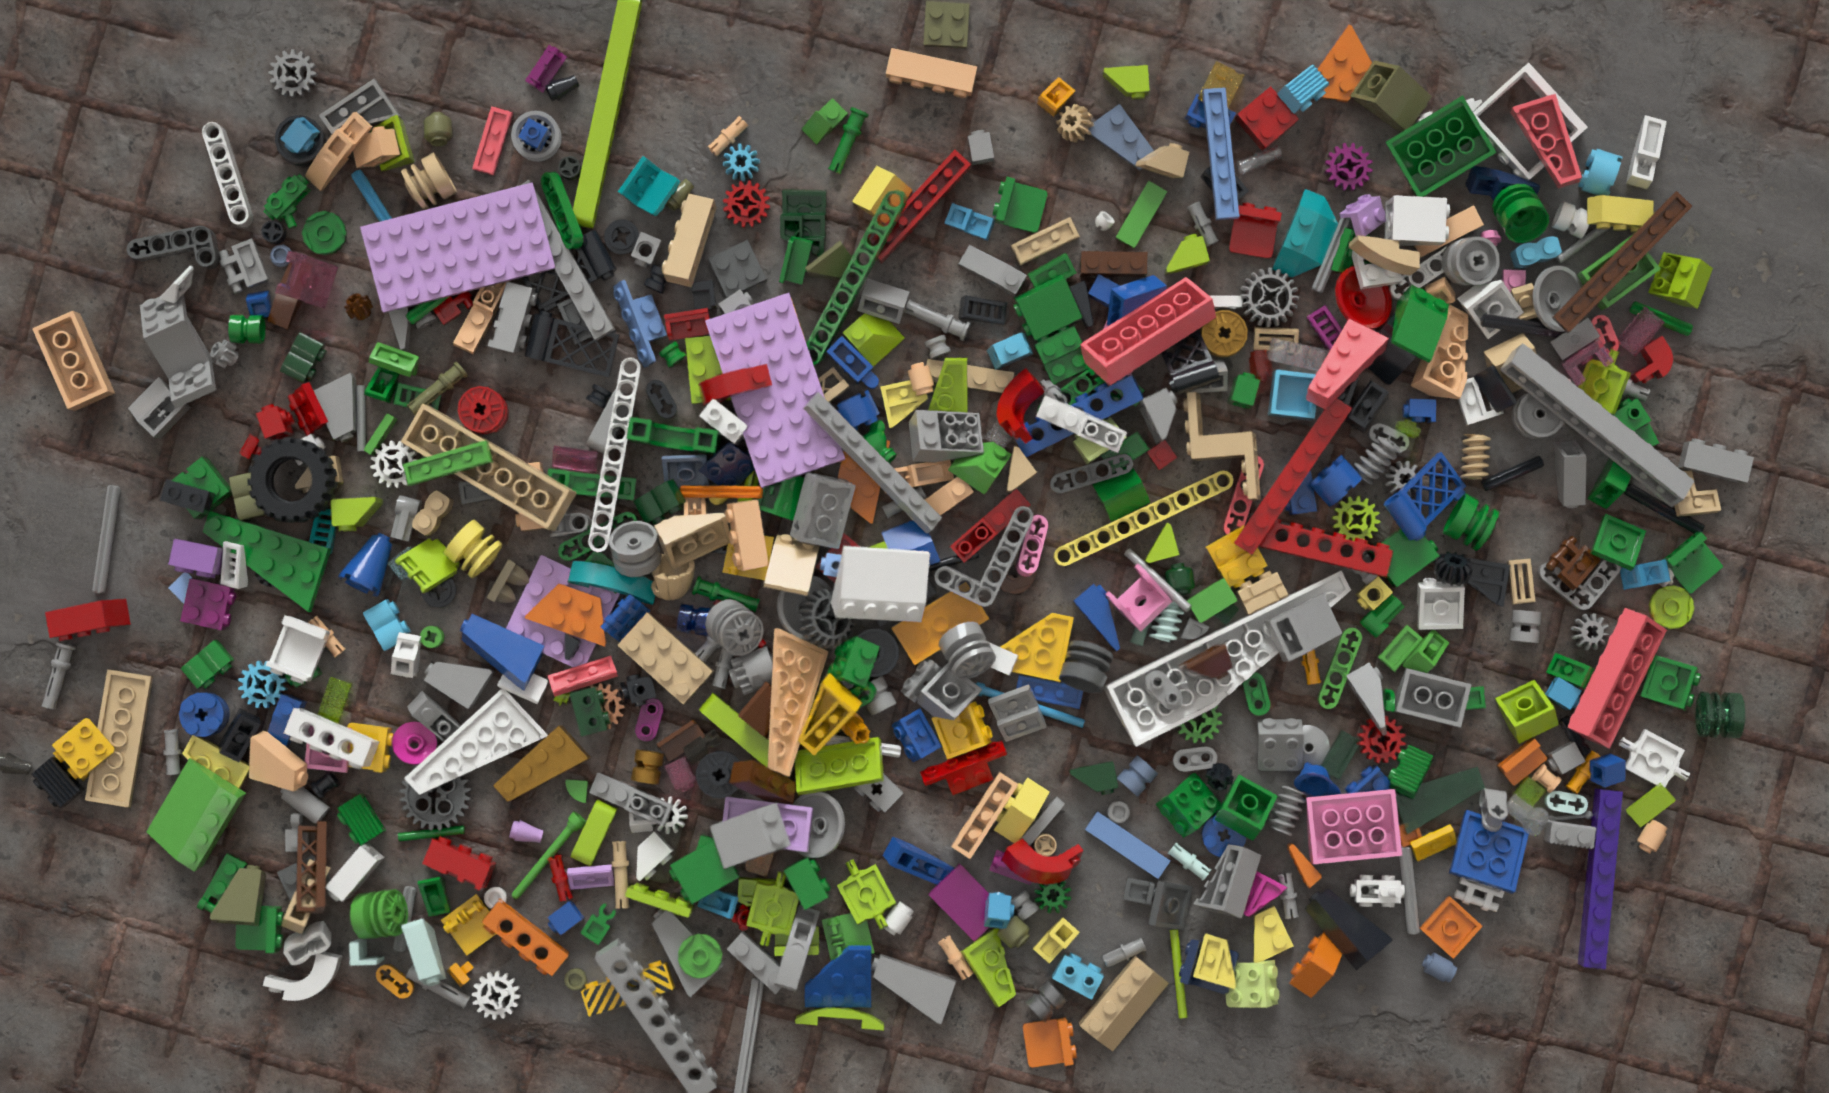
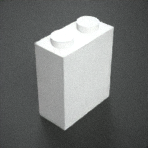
M369 843L360 846L327 884L328 894L336 901H339V899L345 901L351 898L385 857Z

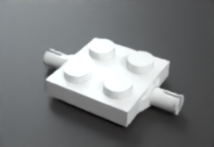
M1643 729L1635 743L1624 737L1620 740L1622 742H1619V746L1630 751L1629 758L1625 764L1626 770L1656 786L1661 782L1666 787L1668 781L1674 775L1684 781L1688 779L1686 776H1689L1690 773L1679 768L1684 749L1646 729Z

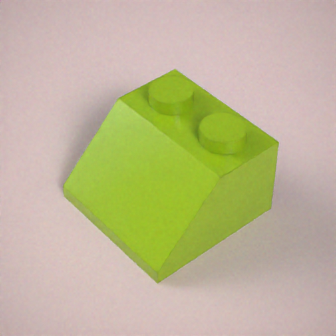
M377 497L332 499V526L338 527L339 531L343 532L357 531L356 527H363L383 505V499Z
M1535 680L1495 698L1509 730L1519 744L1559 725L1554 706Z

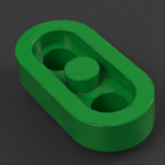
M1255 672L1242 683L1249 711L1254 715L1261 716L1269 711L1270 700L1263 676ZM1251 679H1255L1257 681V685L1255 687H1251L1249 685V681ZM1257 700L1262 702V707L1259 709L1254 705Z

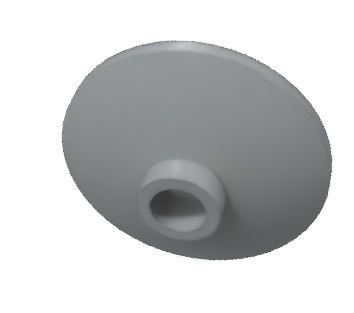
M1303 725L1302 768H1304V764L1307 762L1320 766L1328 757L1330 750L1329 740L1326 734L1318 727ZM1307 743L1312 744L1313 747L1309 752L1305 750Z

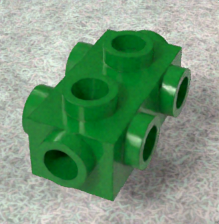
M300 173L292 178L288 177L281 184L282 188L267 198V204L264 206L265 210L263 212L272 220L275 218L279 221L285 219L289 229L297 227L292 214L297 211L296 206L311 191L307 186L309 182Z

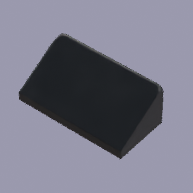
M1495 366L1487 367L1474 376L1475 381L1495 412H1501L1517 403V400Z

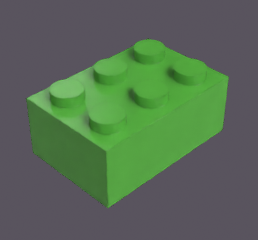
M1631 236L1626 238L1624 241L1619 243L1613 249L1608 251L1602 257H1600L1591 265H1589L1580 273H1578L1577 276L1580 279L1582 285H1584ZM1649 252L1600 300L1597 306L1601 311L1611 306L1661 269Z

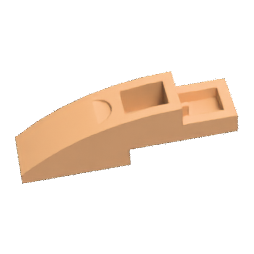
M353 112L342 127L336 129L310 165L305 177L320 191H323L348 161V156L371 130L372 126L360 114Z
M506 282L480 288L473 301V306L453 342L454 346L474 355L499 309Z

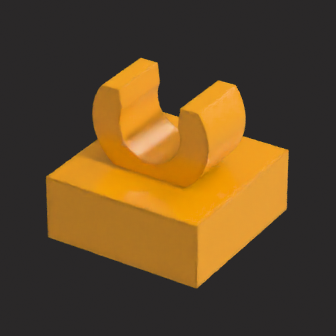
M469 961L461 967L454 963L447 972L461 988L470 980L466 974L474 967Z

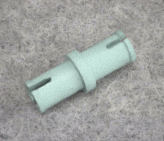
M1177 842L1168 852L1169 855L1183 864L1185 870L1188 868L1201 878L1202 881L1211 871L1210 868L1196 859L1195 854L1191 855L1178 845Z

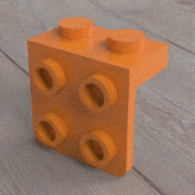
M1066 1017L1049 1019L1046 1023L1042 1020L1023 1025L1027 1060L1030 1067L1064 1063L1065 1066L1074 1065L1073 1059L1077 1058L1075 1045L1070 1043V1036H1074L1072 1023H1067Z

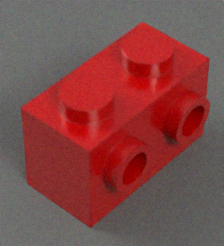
M271 404L262 407V411L256 413L265 439L274 441L295 435L292 427L294 419L290 411L287 412L286 409Z

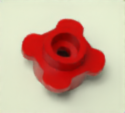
M744 904L740 905L739 910L731 919L733 923L739 925L741 931H746L750 927L746 926L750 910Z

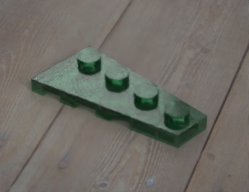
M1478 767L1422 783L1414 799L1395 791L1397 808L1406 835L1485 788Z

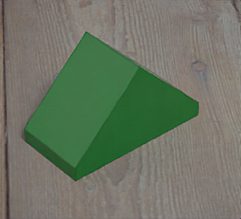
M378 366L364 391V395L391 404L400 374Z

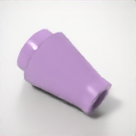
M521 820L519 822L513 821L509 838H513L514 841L540 843L543 830Z

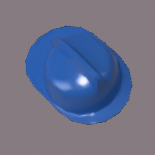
M1309 762L1304 764L1300 775L1294 780V786L1300 792L1306 794V797L1341 794L1337 785L1330 780L1328 771L1322 766L1312 765Z

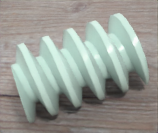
M1174 601L1171 602L1160 613L1161 616L1154 619L1159 625L1151 626L1156 633L1149 634V637L1169 643L1170 640H1177V637L1172 632L1180 630L1175 626V623H1182V620L1177 617V615L1184 614V611L1179 608L1180 606Z

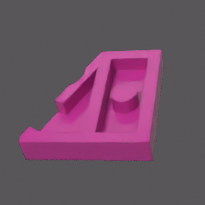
M1256 871L1243 914L1251 917L1285 892L1288 887Z

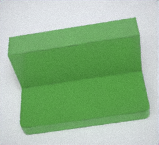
M377 342L369 357V363L411 377V375L416 376L418 372L419 356Z
M1221 578L1186 601L1192 606L1191 610L1197 620L1202 623L1235 603L1237 598L1226 580Z

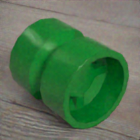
M244 315L230 316L228 334L231 343H245L246 340L250 344L264 343L266 327L263 315H250L248 318H245Z

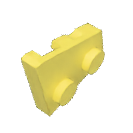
M910 380L880 387L889 428L896 426L928 400L927 394L916 396Z
M1274 905L1254 915V963L1264 961L1293 947Z
M1205 934L1193 977L1236 989L1228 940Z

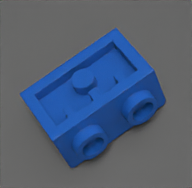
M1311 470L1285 507V510L1289 511L1290 515L1317 511L1314 490L1309 484L1312 481Z
M921 709L892 724L894 735L901 741L906 756L912 762L942 747Z
M1368 766L1360 774L1362 778L1357 782L1352 781L1344 790L1346 791L1345 794L1389 790L1390 781L1387 780L1388 778L1380 771L1381 769L1378 766Z

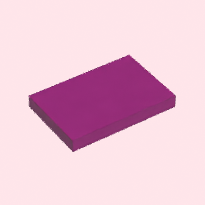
M959 863L928 895L975 942L989 928L984 926L985 902L989 893Z

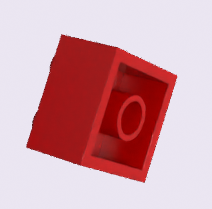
M1270 86L1240 111L1235 120L1263 152L1298 122L1299 118L1293 114Z

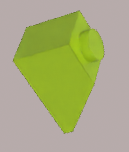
M1148 65L1110 67L1103 70V77L1126 97L1131 96L1134 100L1144 99L1145 95H1148L1150 92Z
M1196 234L1184 237V241L1180 243L1169 262L1165 275L1209 263L1210 259L1203 236L1197 237Z

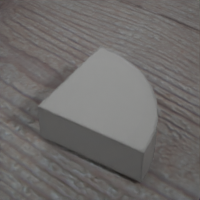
M1189 618L1180 638L1187 640L1199 638L1208 631L1209 626Z

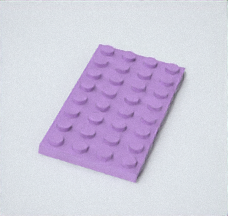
M533 182L360 227L383 313L556 269Z
M786 293L706 320L705 322L723 374L763 364L768 366L772 382L771 387L731 397L737 417L747 425L743 435L761 488L844 461L845 457L842 448L803 409L815 394L819 392L823 397L824 395L790 294Z

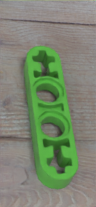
M1347 628L1340 636L1318 694L1317 701L1322 708L1332 709L1340 699L1347 680L1346 676L1351 670L1362 641V635L1356 628ZM1352 631L1355 632L1354 636L1357 638L1349 646L1354 648L1353 652L1349 649L1341 648L1342 644L1347 646L1349 639L1346 638V634H1351ZM1339 653H1348L1350 659L1347 664L1339 663L1337 659ZM1334 672H1338L1342 677L1338 685H1333L1330 682V675ZM1326 685L1338 689L1337 693L1332 691L1331 698L1334 699L1333 703H1328L1327 705H1325V700L1322 699L1323 695L1327 696L1330 689H1325Z

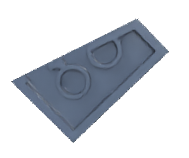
M1118 104L1093 123L1094 126L1089 128L1090 135L1140 171L1143 168L1135 166L1136 162L1154 150L1122 106Z

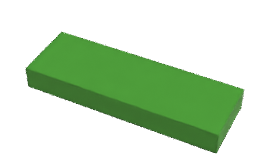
M1148 181L1115 238L1134 249L1168 191Z

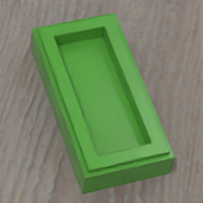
M386 414L365 446L364 451L375 456V449L379 450L398 419L390 414Z
M1405 625L1377 658L1395 672L1424 639L1408 625Z

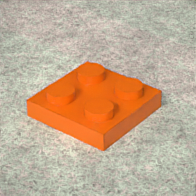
M1448 896L1422 924L1420 930L1454 959L1483 926L1454 899Z

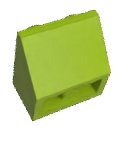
M1663 252L1658 265L1661 269L1655 273L1648 293L1680 306L1698 309L1713 268L1698 258Z

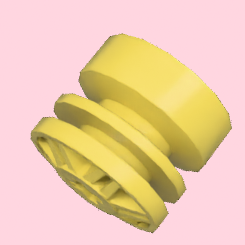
M475 519L463 527L444 551V554L454 563L464 558L465 561L461 569L466 571L471 567L468 572L471 578L485 571L496 559L503 546L500 541L492 544L495 538L493 535L483 540L482 536L486 529Z

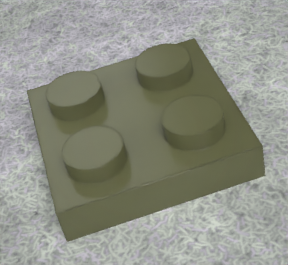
M926 1L923 46L967 49L970 3Z

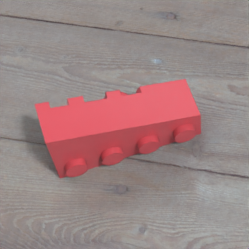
M1556 94L1512 107V116L1557 188L1580 182L1582 175Z
M1349 319L1310 384L1306 400L1326 410L1345 391V388L1353 383L1386 350L1389 338Z

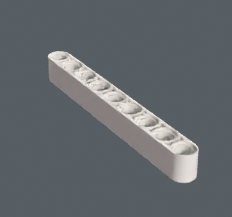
M634 358L625 359L620 366L589 535V546L595 552L604 551L609 544L628 441L626 438L629 419L633 414L640 375V364ZM627 362H634L637 365L635 373L628 374L625 372L624 366ZM625 383L633 387V392L629 396H624L620 392L621 386ZM620 405H625L629 409V414L625 418H620L616 414V410ZM616 427H622L625 431V436L620 440L615 439L612 435V431ZM616 448L621 452V458L618 461H611L608 453L611 449ZM609 470L617 474V479L614 483H608L604 479L605 473ZM604 492H609L613 496V501L609 505L603 504L600 500L601 494ZM605 514L608 516L609 523L607 526L602 527L597 524L596 518L598 515ZM595 536H602L604 538L605 545L602 548L593 546L592 540Z

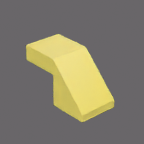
M1062 917L1046 932L1033 947V950L1050 964L1063 948L1066 949L1080 932Z

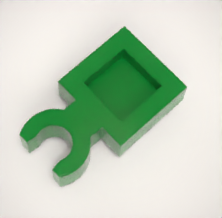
M606 903L599 908V917L592 914L580 934L597 945L601 943L611 925L606 923L607 920L612 919L617 912L614 909L610 915H606L604 913V908L607 906Z

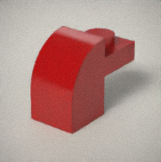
M1663 336L1654 339L1639 349L1648 365L1630 377L1634 383L1642 381L1644 384L1654 378L1652 373L1659 379L1670 371L1673 364V353Z

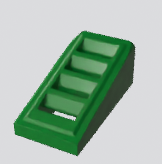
M397 383L392 404L407 407L406 405L410 402L412 391L416 392V398L426 389ZM403 389H407L405 401L401 402ZM441 395L432 402L431 407L438 410Z

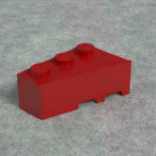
M126 599L101 600L45 612L49 638L59 637V641L73 639L72 635L76 634L78 637L90 636L93 631H96L97 634L110 632V628L131 625Z
M439 836V839H432L422 864L445 875L449 874L456 877L462 883L465 881L475 885V889L480 891L487 887L497 863L492 861V856L485 853L477 855L472 853V848L462 844L457 847L451 844L452 840L443 836Z

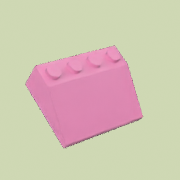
M1395 789L1306 798L1308 847L1311 864L1402 856Z

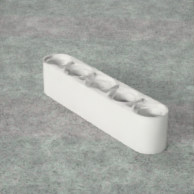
M209 122L204 125L202 135L228 216L237 226L242 228L248 227L253 222V213L227 132L219 124ZM214 129H218V136L216 138H211V131ZM225 149L226 154L224 158L217 159L218 151ZM227 170H232V177L224 180V173ZM238 191L239 197L235 201H231V193ZM241 211H245V219L243 221L238 222V213Z

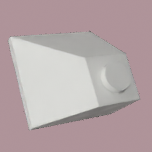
M1502 280L1488 282L1483 285H1474L1457 298L1487 339L1501 329L1482 327L1480 318L1483 314L1517 318L1524 313Z

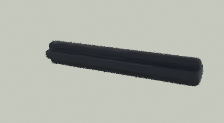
M1483 314L1480 318L1481 326L1556 338L1562 333L1552 331L1544 326L1542 322L1489 314Z
M1629 484L1624 492L1626 496L1692 533L1703 532L1704 524L1690 516L1677 517L1674 507H1670L1665 502L1633 484Z

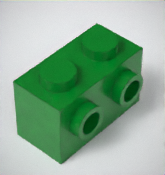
M1638 398L1623 400L1619 403L1616 413L1612 414L1633 431L1652 421Z

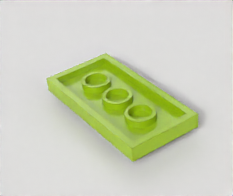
M879 737L870 738L865 744H856L854 741L823 746L815 756L807 749L797 751L795 758L797 794L804 795L884 781L881 739Z

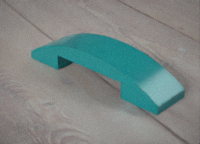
M573 561L568 583L587 588L590 585L624 595L631 594L640 602L653 605L655 594L651 588L652 580L643 576L628 577L620 574L615 567L583 561Z

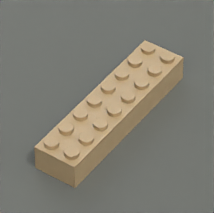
M422 403L401 440L403 444L425 457H429L481 441H488L493 463L455 473V475L546 529L556 530L577 492L435 408Z

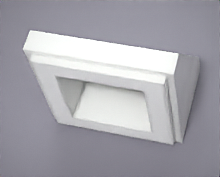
M629 811V825L632 833L653 831L652 821Z

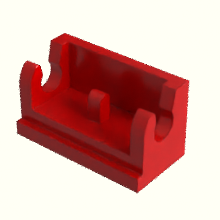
M708 308L664 315L669 341L710 335L705 322L710 319Z

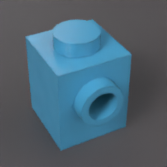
M304 117L294 120L280 139L285 142V147L293 153L308 152L314 146L315 142L313 140L320 131Z
M1556 677L1551 682L1545 695L1551 702L1561 708L1571 710V708H1576L1579 704L1581 690L1560 677Z
M1001 892L989 893L985 902L984 926L1004 929L1014 914L1011 896Z

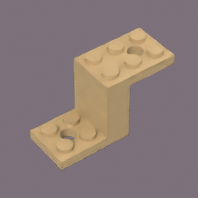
M1187 392V398L1183 399L1184 411H1187L1189 420H1185L1186 433L1190 435V442H1187V454L1195 461L1245 457V460H1241L1242 473L1246 474L1247 482H1243L1244 495L1248 496V499L1252 501L1261 500L1256 434L1254 432L1203 436L1200 394L1197 392Z

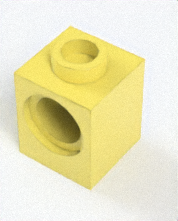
M1377 576L1372 582L1356 593L1359 598L1357 602L1363 609L1366 610L1368 608L1371 611L1377 608L1393 592ZM1370 589H1375L1378 593L1375 601L1369 600L1367 596Z

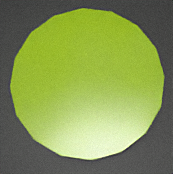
M1675 585L1665 586L1656 590L1649 602V614L1653 621L1666 629L1682 627L1690 621L1694 612L1692 597L1685 589Z

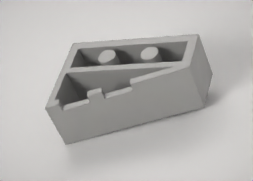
M506 282L499 306L498 321L495 320L493 326L496 328L494 338L489 340V347L513 353L521 352V348L525 349L527 343L525 331L526 327H530L533 317L530 314L531 306H535L538 294L535 293L536 288Z

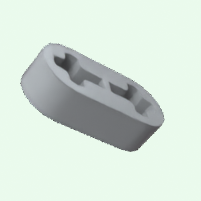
M1375 424L1368 431V438L1377 445L1380 442L1375 438L1376 434L1373 433V430L1381 428V433L1386 435L1388 439L1402 438L1401 442L1404 443V446H1399L1402 452L1409 446L1407 435L1384 424Z

